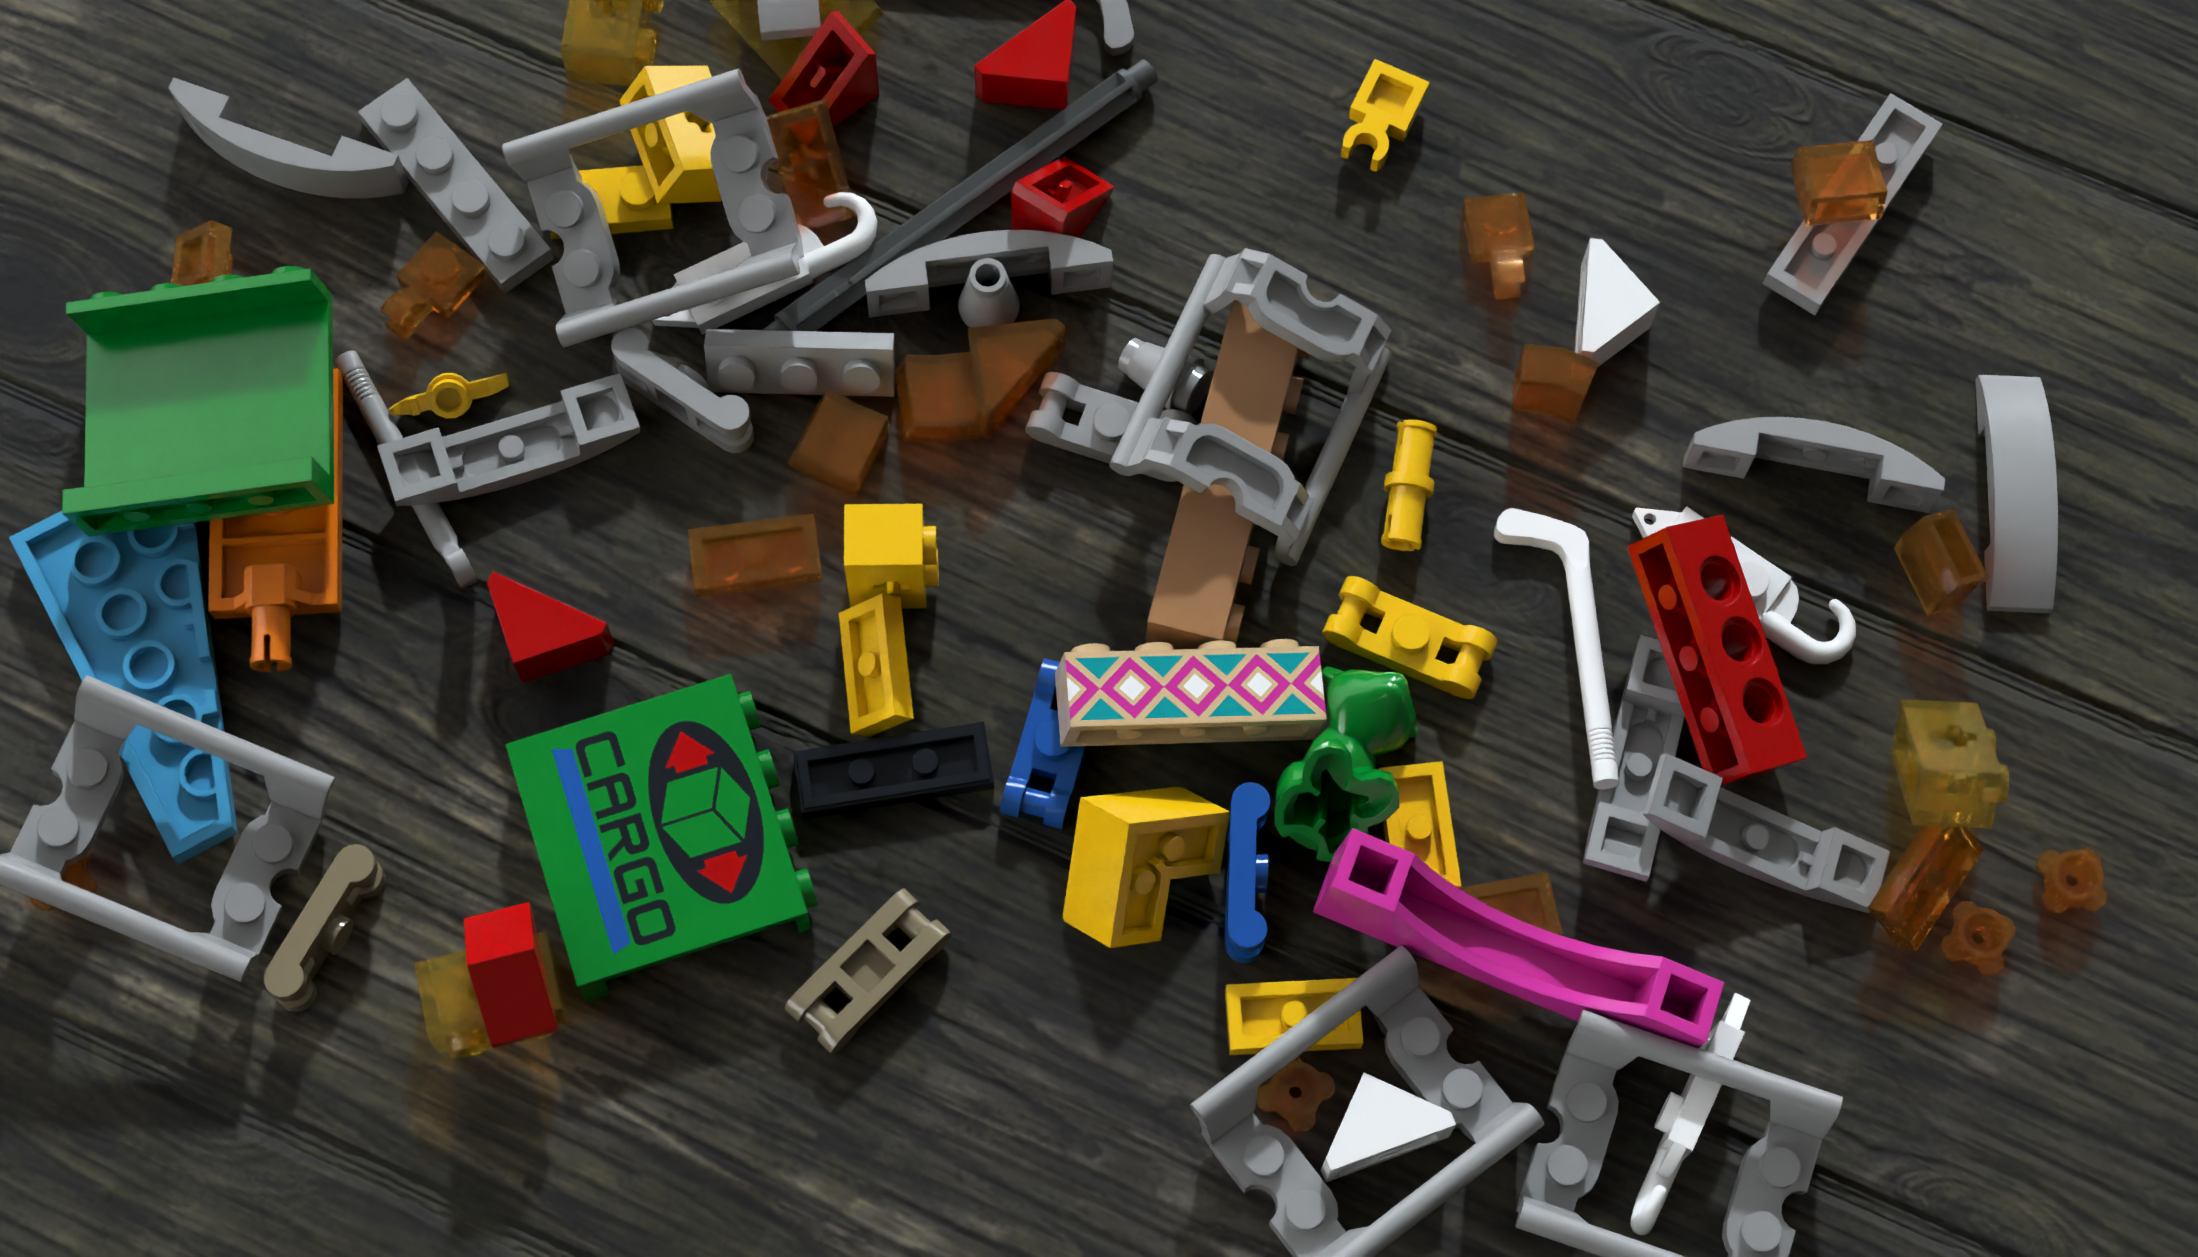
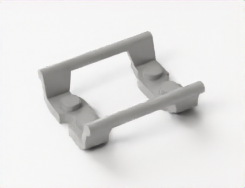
M739 68L503 143L502 145L508 165L527 182L541 231L557 233L564 243L562 258L552 266L566 313L556 324V333L564 348L800 274L798 260L804 257L802 237L790 196L785 193L775 194L766 183L768 168L773 162L779 160L770 128L757 95L746 85ZM688 111L713 124L716 138L713 140L710 150L712 168L729 225L738 238L748 243L751 257H748L733 269L617 305L615 287L620 276V265L604 208L597 192L588 184L583 183L582 176L568 149Z
M1244 248L1241 253L1227 258L1218 254H1211L1205 263L1109 466L1112 470L1124 476H1132L1156 469L1200 494L1210 485L1218 484L1226 487L1231 491L1235 499L1234 512L1277 535L1274 557L1281 563L1295 566L1391 358V352L1384 347L1391 329L1378 314L1342 294H1339L1331 302L1316 300L1307 289V274L1269 253ZM1234 300L1248 306V311L1252 318L1262 328L1317 359L1329 363L1346 361L1355 366L1346 398L1305 488L1294 479L1290 468L1281 459L1222 426L1213 423L1194 425L1190 422L1173 420L1166 416L1159 419L1207 317L1230 305Z
M86 675L76 695L75 721L51 768L53 775L62 782L61 795L49 805L39 806L33 804L10 853L0 854V885L242 982L249 969L253 971L282 912V906L275 902L271 896L272 884L284 874L292 873L299 875L325 816L329 793L333 787L335 777ZM137 724L264 776L271 803L266 814L251 821L242 832L215 889L211 903L215 923L210 934L185 931L64 882L61 879L68 865H72L86 856L101 830L121 788L124 775L120 758L123 754L127 738Z
M1399 946L1190 1104L1192 1111L1199 1119L1202 1136L1243 1193L1259 1189L1267 1192L1273 1198L1276 1213L1270 1220L1269 1226L1293 1257H1375L1544 1126L1542 1117L1529 1103H1512L1480 1061L1473 1064H1462L1456 1062L1450 1056L1446 1042L1454 1029L1419 987L1420 981L1417 964L1412 955L1403 946ZM1364 1006H1367L1381 1031L1385 1034V1053L1401 1077L1417 1097L1450 1111L1456 1123L1455 1129L1459 1128L1475 1144L1371 1225L1351 1229L1346 1232L1337 1220L1338 1205L1330 1188L1291 1138L1279 1128L1263 1125L1254 1114V1111L1256 1109L1258 1088L1262 1083Z
M1582 1010L1577 1026L1568 1041L1547 1105V1109L1552 1111L1559 1120L1560 1134L1554 1142L1547 1144L1537 1143L1534 1147L1516 1209L1519 1214L1515 1227L1600 1257H1685L1588 1224L1574 1212L1577 1200L1593 1188L1599 1177L1616 1121L1619 1100L1616 1090L1612 1085L1616 1071L1639 1056L1770 1100V1119L1763 1137L1747 1149L1741 1161L1723 1222L1722 1240L1728 1252V1257H1789L1796 1230L1789 1227L1784 1221L1781 1213L1782 1204L1787 1196L1792 1194L1803 1195L1808 1191L1822 1139H1824L1835 1123L1841 1109L1843 1097Z

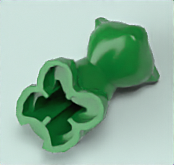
M1328 666L1321 670L1323 687L1327 696L1329 726L1314 740L1302 761L1291 763L1283 771L1277 783L1275 799V827L1283 838L1290 836L1297 843L1316 850V860L1331 862L1333 854L1352 828L1369 835L1368 827L1385 821L1399 808V786L1391 772L1376 769L1377 756L1402 748L1409 738L1418 735L1416 714L1410 696L1408 681L1401 673H1382L1353 669L1344 672Z

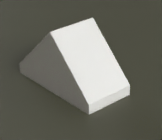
M1590 238L1581 264L1573 376H1587L1651 327L1660 304L1659 300L1603 239Z
M1363 1073L1321 1168L1325 1183L1449 1138L1456 1126L1453 1115L1446 1109Z

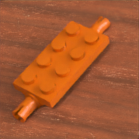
M338 368L333 369L334 504L210 520L208 611L213 619L252 617L250 668L256 671L271 672L272 662H277L278 672L292 668V658L290 657L292 616L342 612L343 377Z

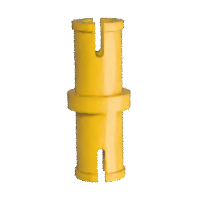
M1404 420V422L1399 421L1397 423L1392 472L1386 474L1383 489L1389 494L1381 544L1394 550L1414 551V549H1421L1426 499L1432 497L1435 481L1429 477L1437 428L1435 425L1421 420Z

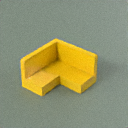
M1182 787L1080 797L1063 910L1064 921L1109 948L1161 941L1170 880L1220 873L1230 811Z

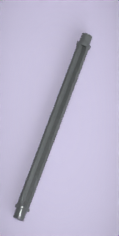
M1142 59L1128 70L1120 69L872 245L857 258L848 262L775 314V321L762 330L817 331L866 296L865 280L879 269L918 248L946 239L1009 194L1016 181L1052 163L1142 99V92L1158 82V76L1149 62Z

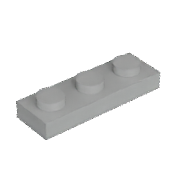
M706 329L704 343L706 376L710 387L708 390L713 393L894 397V333Z

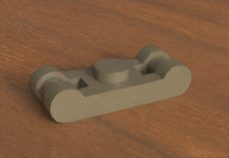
M359 844L348 845L337 854L266 968L264 974L266 989L288 1011L300 1012L313 1004L317 995L313 978L328 954H337L347 942L354 925V921L350 918L362 899H371L384 889L386 883L384 870L367 847Z
M905 888L894 894L793 994L785 1005V1010L798 1023L806 1020L820 1034L817 1041L832 1055L841 1050L852 1039L858 1029L926 961L934 957L945 946L952 935L939 920L936 919L930 922L917 909L919 901ZM897 928H900L912 940L901 952L886 939ZM836 987L851 1000L839 1014L824 1002L826 996Z

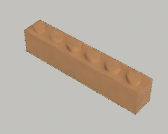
M1234 300L1200 424L1213 423L1222 426L1284 461L1289 434L1279 432L1283 413L1293 415L1296 413L1304 381L1303 378L1293 376L1297 358L1309 360L1311 355L1262 328L1252 318L1248 311V306ZM1218 484L1210 485L1200 494L1185 485L1183 486L1147 621L1145 643L1166 642L1173 645L1174 650L1198 649V646L1211 641L1226 640L1234 643L1237 642L1245 606L1234 602L1239 583L1252 584L1260 548L1249 545L1254 525L1257 524L1234 512L1235 499L1231 491L1226 487Z

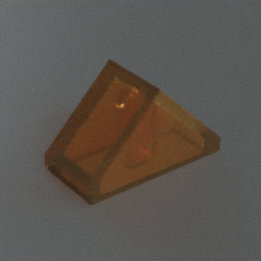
M823 99L766 116L779 159L773 163L783 192L790 196L797 223L812 230L856 217L854 211L848 207L837 206L828 208L823 203L826 196L838 192L851 193L826 101Z
M1057 319L968 328V350L978 433L984 438L990 439L1065 351V325Z

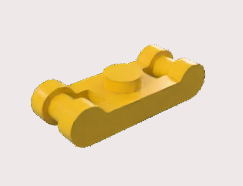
M1348 576L1345 579L1338 594L1342 600L1337 614H1331L1328 617L1322 630V636L1328 642L1454 696L1464 699H1473L1482 681L1478 675L1482 662L1492 658L1498 644V639L1495 635L1477 626H1464L1380 591L1376 585L1363 578ZM1365 613L1382 620L1376 634L1363 629L1360 625ZM1442 645L1459 652L1454 664H1447L1436 659Z

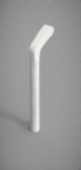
M1515 508L1507 509L1498 517L1495 525L1494 537L1497 541L1503 544L1528 545L1552 550L1559 555L1566 572L1593 786L1602 790L1614 788L1619 785V777L1591 577L1588 537L1585 531L1575 525L1545 515Z

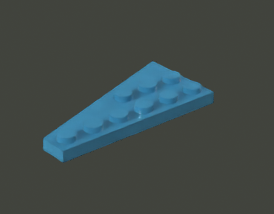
M60 511L9 537L82 681L88 675L225 732L197 522L88 536ZM137 724L127 738L121 758L172 858L178 865L238 834L229 762Z

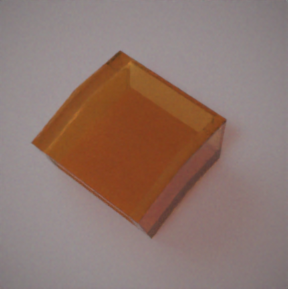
M1874 140L1799 147L1790 166L1797 200L1806 226L1882 219L1888 191L1879 168Z
M1524 344L1514 373L1512 410L1544 413L1574 426L1599 362L1563 347Z
M962 352L944 355L906 354L895 370L903 442H949L979 438L970 353Z
M829 388L819 399L787 464L825 485L857 497L889 433L888 416L861 406Z
M1954 509L1923 516L1901 536L1894 547L1928 617L1963 604L1971 592L1989 579Z

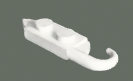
M838 192L826 196L823 201L826 207L843 206L854 211L858 220L857 227L851 234L823 246L816 234L807 227L798 224L804 251V257L798 260L800 267L799 275L680 311L667 317L664 316L652 320L655 326L699 328L703 335L706 333V329H716L814 283L812 279L850 262L870 248L876 237L878 223L874 209L864 198L854 193ZM742 242L674 274L677 282L673 287L735 268L745 259L751 257L748 243Z
M1687 506L1683 512L1635 508L1632 515L1643 538L1668 526L1704 519ZM1644 519L1652 520L1653 524H1646ZM1731 536L1765 637L1795 658L1810 664H1829L1841 659L1852 648L1856 637L1855 619L1849 608L1837 599L1831 600L1829 608L1837 616L1840 624L1837 636L1828 642H1820L1811 638L1791 624L1799 602L1797 586L1792 582V577Z
M1735 993L1722 1020L1712 1029L1707 1042L1699 1049L1733 1060L1745 1033L1740 1030L1750 1000ZM1690 1074L1681 1096L1670 1092L1654 1126V1128L1664 1132L1638 1193L1631 1216V1228L1636 1234L1646 1235L1652 1230L1682 1161L1695 1147L1722 1084Z

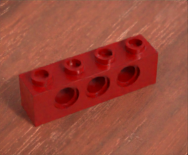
M1723 514L1668 526L1627 546L1703 770L1722 777L1721 786L1764 775L1806 759L1807 755Z

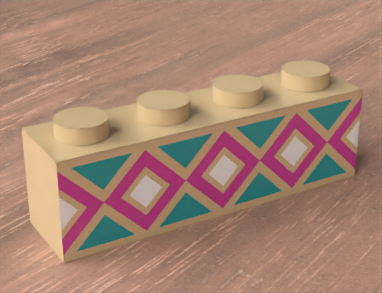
M1291 639L1271 640L1263 643L1260 648H1236L1234 642L1224 640L1201 644L1198 646V649L1173 650V645L1166 642L1145 643L1137 646L1135 651H1110L1109 646L1104 644H1084L1073 648L1071 652H1064L1055 672L1061 747L1312 740L1327 720L1319 646L1299 647L1298 642Z

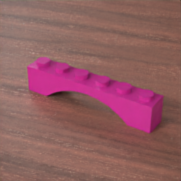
M1352 828L1333 854L1313 910L1314 913L1393 946H1403L1410 953L1578 1022L1582 1010H1586L1696 1048H1700L1707 1042L1724 985L1723 981L1662 956L1630 953L1595 946L1522 922L1460 890L1433 871L1416 854Z

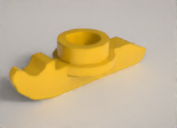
M443 373L436 376L429 383L426 392L407 397L392 405L388 411L391 415L415 416L420 415V412L432 410L437 416L446 419L457 418L470 408L473 399L490 396L509 387L508 375L504 373L468 382L458 374Z

